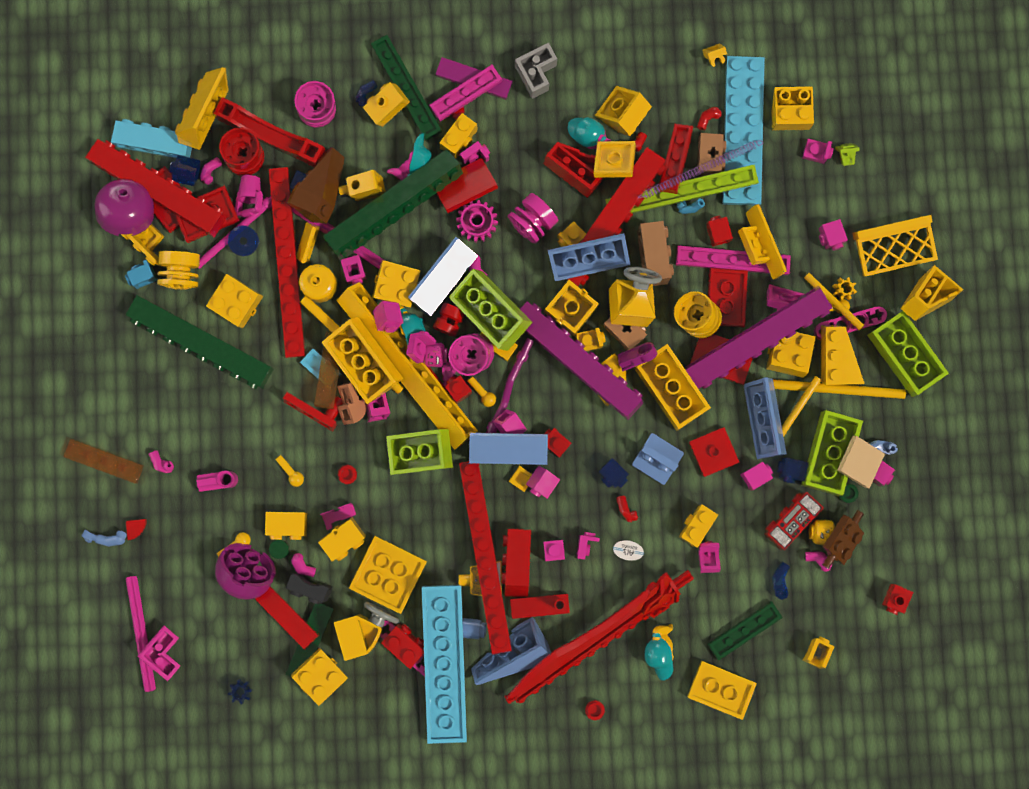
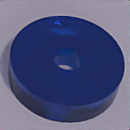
M237 226L231 230L228 236V245L231 251L239 256L251 255L259 244L257 233L249 226ZM245 237L247 243L241 244L240 238Z

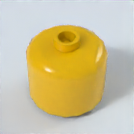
M310 265L300 275V290L313 302H326L337 291L336 277L324 265Z

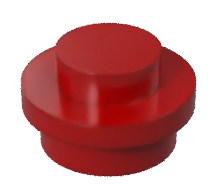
M344 465L338 471V478L344 484H351L357 478V471L351 465Z
M592 700L587 703L585 713L589 719L599 720L603 717L605 708L600 701Z

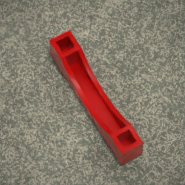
M223 97L213 113L217 120L233 128L243 127L249 129L256 135L258 140L313 167L317 165V161L326 152L324 146L274 126Z

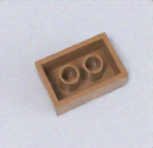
M663 221L642 223L637 231L642 268L653 270L662 276V281L653 284V286L666 285L672 278V275H674L673 264H669L671 248L666 243L668 228L664 226Z

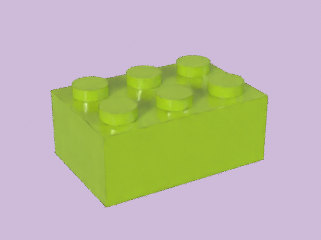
M449 429L386 436L391 475L453 468Z

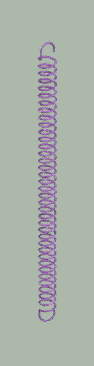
M732 151L726 153L728 157L730 156L729 153H731V156L733 155ZM722 155V156H719V162L721 161L720 157H722V161H723V159H724V158H723V155ZM695 168L688 170V176L690 175L689 171H691V174L693 173L692 170L696 172ZM686 172L682 173V179L684 178L683 174H685V177H687ZM664 182L660 183V189L662 188L661 184H663V187L665 186ZM657 185V186H654L653 189H654L655 194H657V192H656V190H655V187H657V190H658V192L660 193V190H659V188H658V185Z

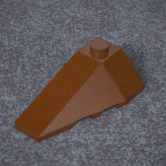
M330 147L317 161L314 169L306 173L304 180L295 185L287 203L310 222L327 224L335 207L345 157L336 149Z

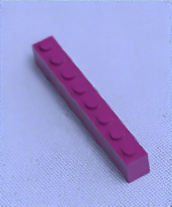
M817 286L685 366V370L698 389L701 387L705 389L712 384V380L717 377L721 379L729 374L728 371L732 368L738 369L742 367L747 359L751 357L755 359L760 356L765 348L771 349L779 344L780 339L784 337L787 339L796 334L795 330L800 327L806 328L813 323V319L818 316L820 318L825 317L830 313L829 310L832 309V306L821 288Z
M527 301L520 308L533 322L525 332L625 419L629 420L642 406L641 393L636 389L631 390L626 386L628 383L619 376L617 378L612 374L613 370L607 364L601 365L598 362L599 358L593 352L587 353L583 349L585 346L577 339L573 341L566 329L563 327L559 329L552 317L549 315L545 317L541 313L542 309L535 303L531 305Z

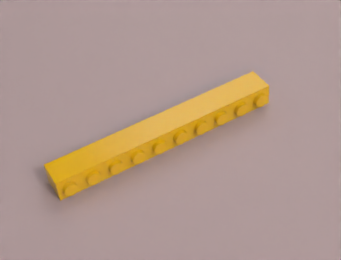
M358 282L348 287L336 301L351 319L359 317L404 378L401 380V383L438 429H449L450 445L454 450L470 439V433L478 432L475 426L424 362L416 363L406 354L408 344L398 330L394 333L377 330L373 310L378 304L363 285Z

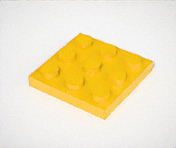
M374 536L349 589L402 614L427 561Z

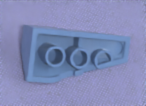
M533 617L511 630L513 632L509 636L511 652L495 655L487 653L471 668L476 685L531 669L551 653L549 644Z

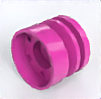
M310 81L300 86L294 100L301 121L307 126L314 128L324 127L329 124L336 113L334 94L330 87L318 81ZM315 104H318V105H319V107L317 108V110H314V108H313V107H315Z
M530 193L522 201L525 211L516 207L514 209L516 214L511 212L508 218L521 236L536 244L539 241L538 236H544L541 226L550 230L559 220L542 199L534 193Z
M478 333L467 334L456 339L450 346L448 353L449 362L452 368L459 374L465 376L476 375L491 365L494 358V347L484 335ZM476 350L477 353L475 354V356L471 357L470 354L472 353V351Z

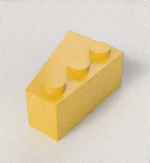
M934 265L919 279L900 309L916 321L949 303L964 289Z
M821 326V383L825 385L864 384L845 326Z

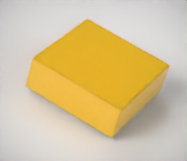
M519 465L509 482L525 492L528 488L526 483L532 474Z

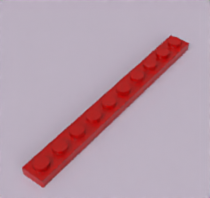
M289 168L269 169L285 357H305L292 206L287 203L291 195Z
M462 462L459 463L492 655L511 652L510 637L479 463Z

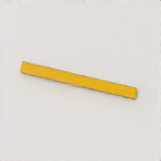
M810 273L804 277L814 288L819 286L829 303L858 330L863 328L864 324Z
M816 376L813 378L783 423V437L821 382L820 378Z

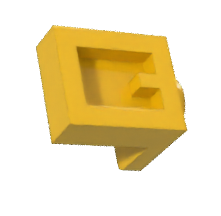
M573 221L563 232L558 234L557 238L559 240L557 242L561 247L578 244L585 237L586 233Z
M599 327L594 330L576 333V338L585 346L583 348L585 351L600 349L603 347V343L606 342L604 332H600Z

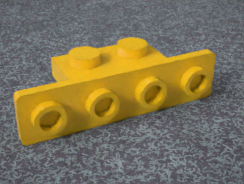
M756 204L746 212L751 227H743L738 233L751 264L766 263L772 279H777L787 269L759 204Z
M152 224L145 231L134 236L132 234H121L124 238L130 239L134 243L132 246L137 251L143 252L146 255L145 259L150 264L159 265V257L153 250L165 236Z

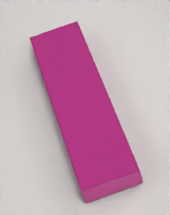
M491 64L429 106L441 122L501 83L502 78Z

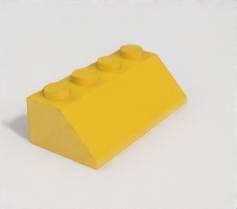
M221 67L206 72L203 79L199 80L197 91L191 96L190 106L184 110L181 124L178 123L176 126L175 134L177 135L178 143L198 150L201 149L214 122L215 115L213 113L221 98H225L228 93L226 68Z
M359 317L349 319L322 341V344L366 404L371 403L404 379Z
M667 344L657 350V356L653 360L635 366L634 369L677 431L711 407Z

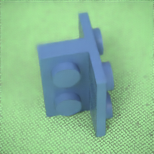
M652 433L635 458L632 466L665 485L672 472H675L678 467V463L684 453Z

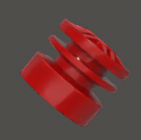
M241 127L233 128L222 136L219 149L228 168L234 174L240 176L252 175L258 172L265 159L264 151L256 135L251 130Z

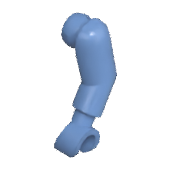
M875 440L869 443L885 454H894L898 450L896 444L888 441Z
M84 530L82 537L88 543H91L93 540L97 544L110 547L124 544L127 534L123 531H117L116 536L107 537L99 534L94 535Z

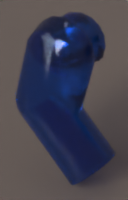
M374 80L360 86L355 96V101L359 106H365L368 100L366 98L367 93L377 89V84Z

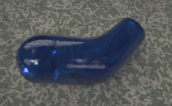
M783 561L772 575L775 595L781 600L786 599L789 595L785 577L790 566Z

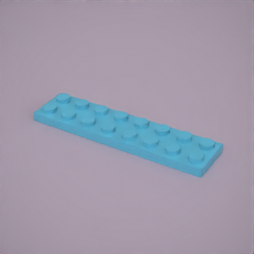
M727 56L724 124L726 151L724 155L735 149H738L741 154V146L747 145L749 147L750 144L753 148L750 142L755 144L756 149H750V152H744L740 156L732 151L734 157L732 158L731 156V160L729 159L730 156L728 157V154H726L728 160L726 161L725 159V170L723 172L755 164L759 183L723 192L722 204L761 205L763 150L761 141H763L765 57Z
M461 585L422 586L427 744L467 742Z

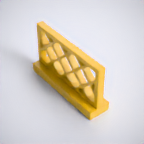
M931 215L852 232L853 239L856 240L863 277L938 260L931 228ZM926 228L927 237L924 241L916 236L919 229ZM901 233L911 236L906 245L897 240ZM883 237L892 240L888 249L879 245ZM913 239L921 243L917 252L909 248ZM869 241L874 244L869 254L863 250L862 242ZM895 243L903 247L899 256L890 252ZM924 246L930 249L932 257L924 258L920 255ZM877 247L885 252L880 261L872 256ZM906 250L914 254L913 259L908 263L901 259ZM888 254L896 259L891 267L883 263ZM869 259H872L878 265L873 271L868 272L866 264Z

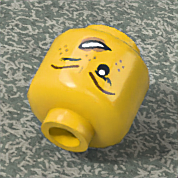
M815 520L809 526V539H812L814 544L824 545L835 528L833 521Z

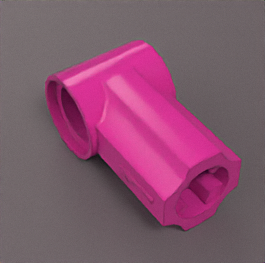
M232 471L197 475L199 492L233 488L238 483V476ZM227 474L231 476V482L228 485L224 483V477Z

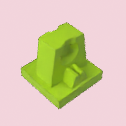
M849 143L835 146L836 151L840 154L843 166L855 164L856 151H859L857 145Z

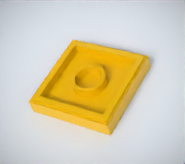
M597 141L594 178L633 177L635 141Z

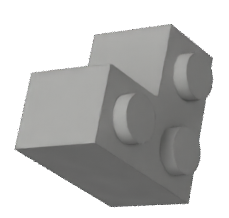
M547 43L515 59V68L532 99L549 91V82L544 72L557 66V57L550 44Z

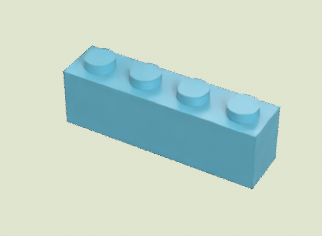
M127 119L115 121L111 143L117 148L190 160L192 147L178 143L175 131H172L170 128L165 126L155 128L148 123L138 125Z

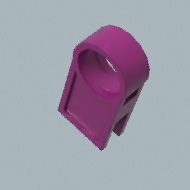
M647 342L618 354V363L622 371L653 360L658 352L653 343Z

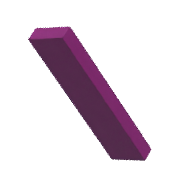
M441 57L435 75L461 85L482 70ZM502 78L501 83L485 93L506 100L512 81Z

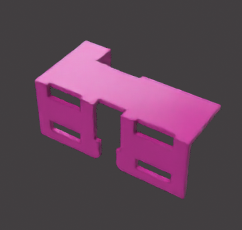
M352 503L339 507L338 509L340 510L336 512L333 509L320 514L323 517L327 530L333 528L331 523L356 515Z

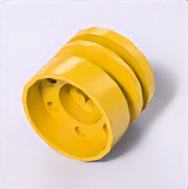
M181 251L159 252L158 264L167 267V270L158 272L159 276L166 277V279H158L157 285L177 290L198 288V282L190 281V279L199 278V275L190 272V269L199 268V254Z
M699 291L684 294L678 299L674 307V317L677 324L693 337L707 338L712 336L721 325L722 314L720 308L706 294Z

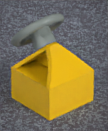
M626 268L624 275L630 280L616 279L609 288L611 324L648 327L655 319L653 284L660 283L662 276L646 268Z
M365 602V608L373 612L370 619L358 614L334 622L344 661L370 653L380 638L385 624L384 621L387 620L397 624L399 618L373 603Z

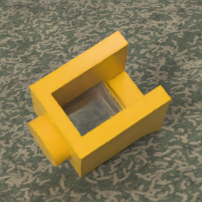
M823 637L814 638L803 661L819 669L826 668L834 646L830 645V641Z

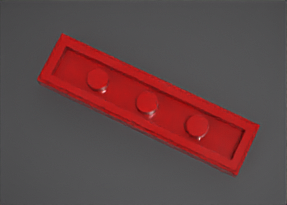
M674 124L664 164L666 169L662 173L660 183L664 182L666 190L663 184H661L663 191H661L659 186L660 192L678 194L680 181L679 177L676 176L683 173L693 126Z
M271 586L263 595L255 598L303 649H306L319 636Z

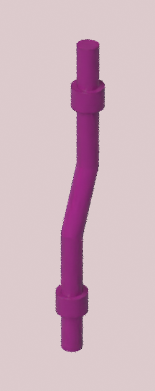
M529 338L526 339L522 350L518 351L516 355L517 360L507 378L501 403L492 421H489L486 433H497L498 431L493 421L508 406L514 381L523 363L527 361L529 357L527 354L534 342Z

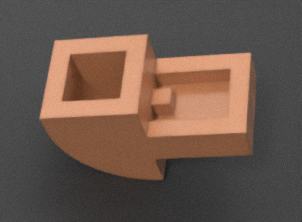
M351 382L337 386L343 405L338 406L343 425L360 421L367 410L366 402L363 398H359L358 391Z

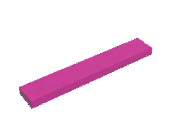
M677 246L675 265L747 270L748 272L770 274L766 263L752 265L746 251ZM781 255L787 269L783 275H789L791 255Z

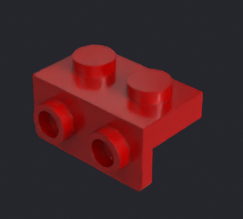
M398 623L381 644L411 669L424 654V640L412 635V630L407 625Z

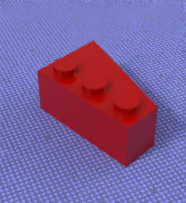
M557 142L547 153L543 163L587 198L605 178H594L595 155L591 154L590 156L580 152L579 149Z
M508 529V534L503 537V547H507V554H503L502 565L506 566V573L502 572L501 584H505V596L528 597L531 530Z

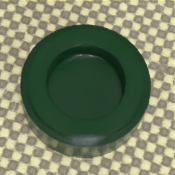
M846 484L843 496L838 497L844 503H852L858 498L859 492L855 485Z
M275 540L269 546V553L275 559H283L289 553V545L284 540Z

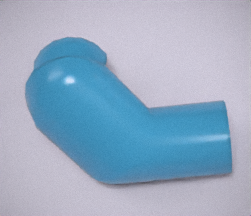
M701 198L688 206L685 201L677 204L678 212L681 214L695 213L705 206V202Z

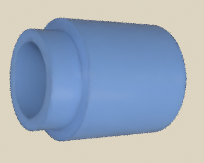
M463 618V638L478 640L485 638L486 622Z

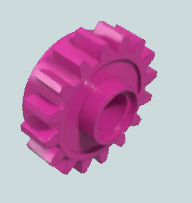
M480 200L475 204L470 202L469 206L464 205V210H459L458 212L461 217L456 218V221L461 224L457 228L462 230L461 236L467 234L468 241L474 238V242L477 243L478 238H481L482 242H485V236L491 238L490 232H496V228L493 226L498 225V221L493 219L497 218V213L492 214L494 208H488L487 202L484 204H480ZM474 218H480L482 219V223L480 225H475L472 223V220Z

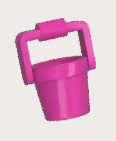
M244 175L241 177L235 210L238 216L249 217L261 212L263 194L261 192L260 178L253 175ZM243 203L255 204V208L242 210Z

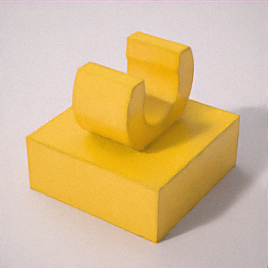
M720 43L702 50L704 57L709 60L711 66L715 67L714 61L716 58H719L722 64L725 62L723 55L727 54L726 47Z

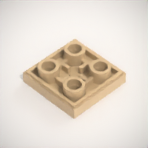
M852 436L837 471L864 488L870 489L885 454L858 436Z

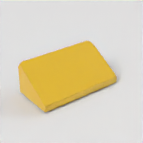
M309 222L305 224L296 254L297 259L302 263L310 261L320 229L318 225Z

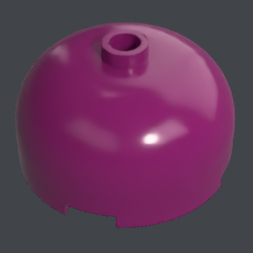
M128 179L114 180L103 186L96 196V220L110 234L119 236V234L137 235L145 231L154 219L153 199L145 187L136 181Z
M235 543L225 547L216 562L215 577L219 586L227 594L238 599L250 600L260 597L269 589L276 575V568L266 553L260 554L256 550L251 549L252 545Z

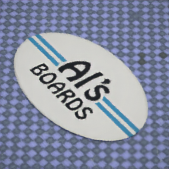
M620 541L613 547L614 553L625 560H637L644 554L643 548L632 541Z

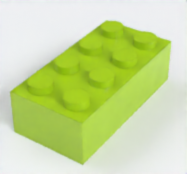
M472 269L449 296L456 306L501 350L508 351L533 323L484 272Z
M904 311L898 313L867 335L911 397L919 395L949 374Z
M828 410L820 413L801 486L835 496H843L848 477L837 471L852 436L859 437L863 423L862 420Z

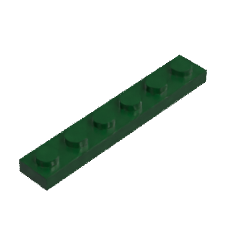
M388 35L372 42L371 46L392 83L397 84L409 99L410 103L406 105V108L419 131L424 133L425 141L442 133L440 126Z

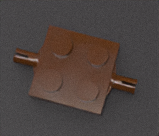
M857 510L852 519L843 514L823 545L828 554L822 564L823 567L830 569L834 560L845 565L847 560L851 558L852 552L857 544L861 542L864 532L858 525L864 515L861 511Z

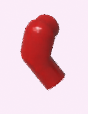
M711 107L703 111L697 128L705 131L710 119H719L721 117V110L718 107Z
M639 132L635 139V153L641 150L647 138V135L643 132Z
M626 496L617 497L619 511L626 521L630 523L637 521V512L635 510L629 511Z

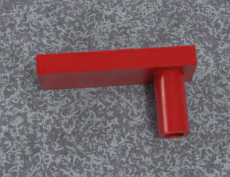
M288 392L283 397L285 404L333 432L336 428L335 418L339 414L338 406L343 405L341 398L336 396L325 414Z
M568 594L510 599L512 619L570 613Z

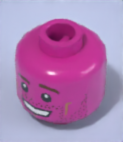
M437 342L434 345H426L424 364L427 367H442L444 363H447L448 348H445L443 343Z

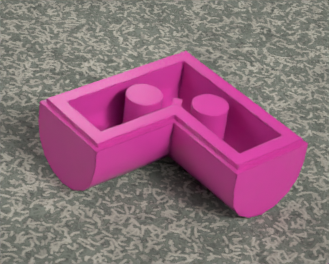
M163 625L137 657L162 678L169 681L180 668V665L166 653L179 637Z

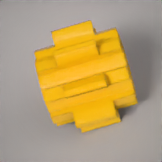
M850 277L845 281L839 278L837 280L838 283L832 285L835 290L833 296L837 295L839 301L844 298L849 301L852 299L851 295L857 293L854 289L856 283L850 282ZM841 285L846 286L845 289L848 291V293L843 292L844 289L841 288Z

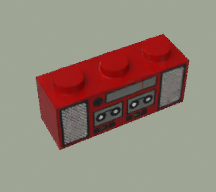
M808 492L796 494L791 500L794 503L789 508L787 506L783 508L778 514L781 517L776 522L774 520L770 522L765 528L767 532L764 535L780 550H785L824 508Z

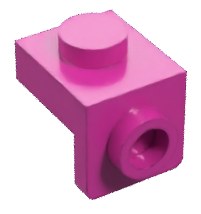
M707 541L699 545L700 573L720 572L719 543Z

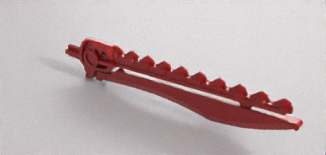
M685 571L673 580L667 572L664 573L656 583L651 582L644 592L608 619L571 642L555 649L533 667L508 695L504 696L507 703L510 704L513 701L517 703L525 702L529 695L538 693L541 687L550 685L556 677L565 675L568 669L580 665L583 659L593 656L599 648L607 647L611 640L620 638L626 630L635 628L641 620H647L649 617L655 618L670 608V605L679 602L680 592L678 589L694 579L690 571Z

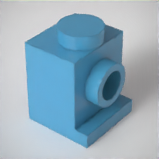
M147 260L143 261L144 265L138 264L133 266L125 275L130 286L132 285L139 289L158 280L152 264Z

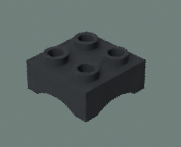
M298 573L291 574L286 589L290 590V594L297 597L307 596L309 597L308 601L318 605L328 601L333 586L327 584H313L304 575Z

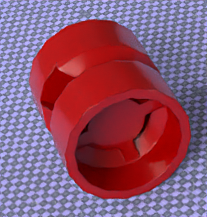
M443 303L439 312L441 316L437 317L433 328L446 335L456 337L459 330L458 323L462 322L465 314L458 307Z

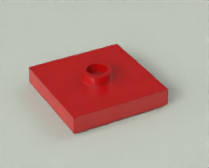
M725 427L688 442L703 477L739 463Z

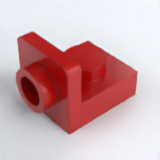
M556 428L552 431L548 429L544 433L548 434V449L558 458L572 444Z

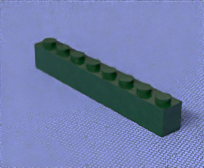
M446 149L325 234L323 237L327 245L340 261L348 257L360 246H364L370 239L381 234L383 230L395 224L404 215L412 212L421 203L426 202L431 196L442 191L452 181L457 180L463 174L460 163Z
M136 295L126 313V316L131 318L129 322L138 327L141 324L146 326V331L155 336L157 333L163 335V340L172 345L174 342L180 344L179 349L189 354L191 351L197 353L196 358L205 363L207 360L214 363L213 367L222 372L224 369L230 371V376L239 381L241 378L247 380L246 384L254 389H257V387L263 389L274 370L271 366Z

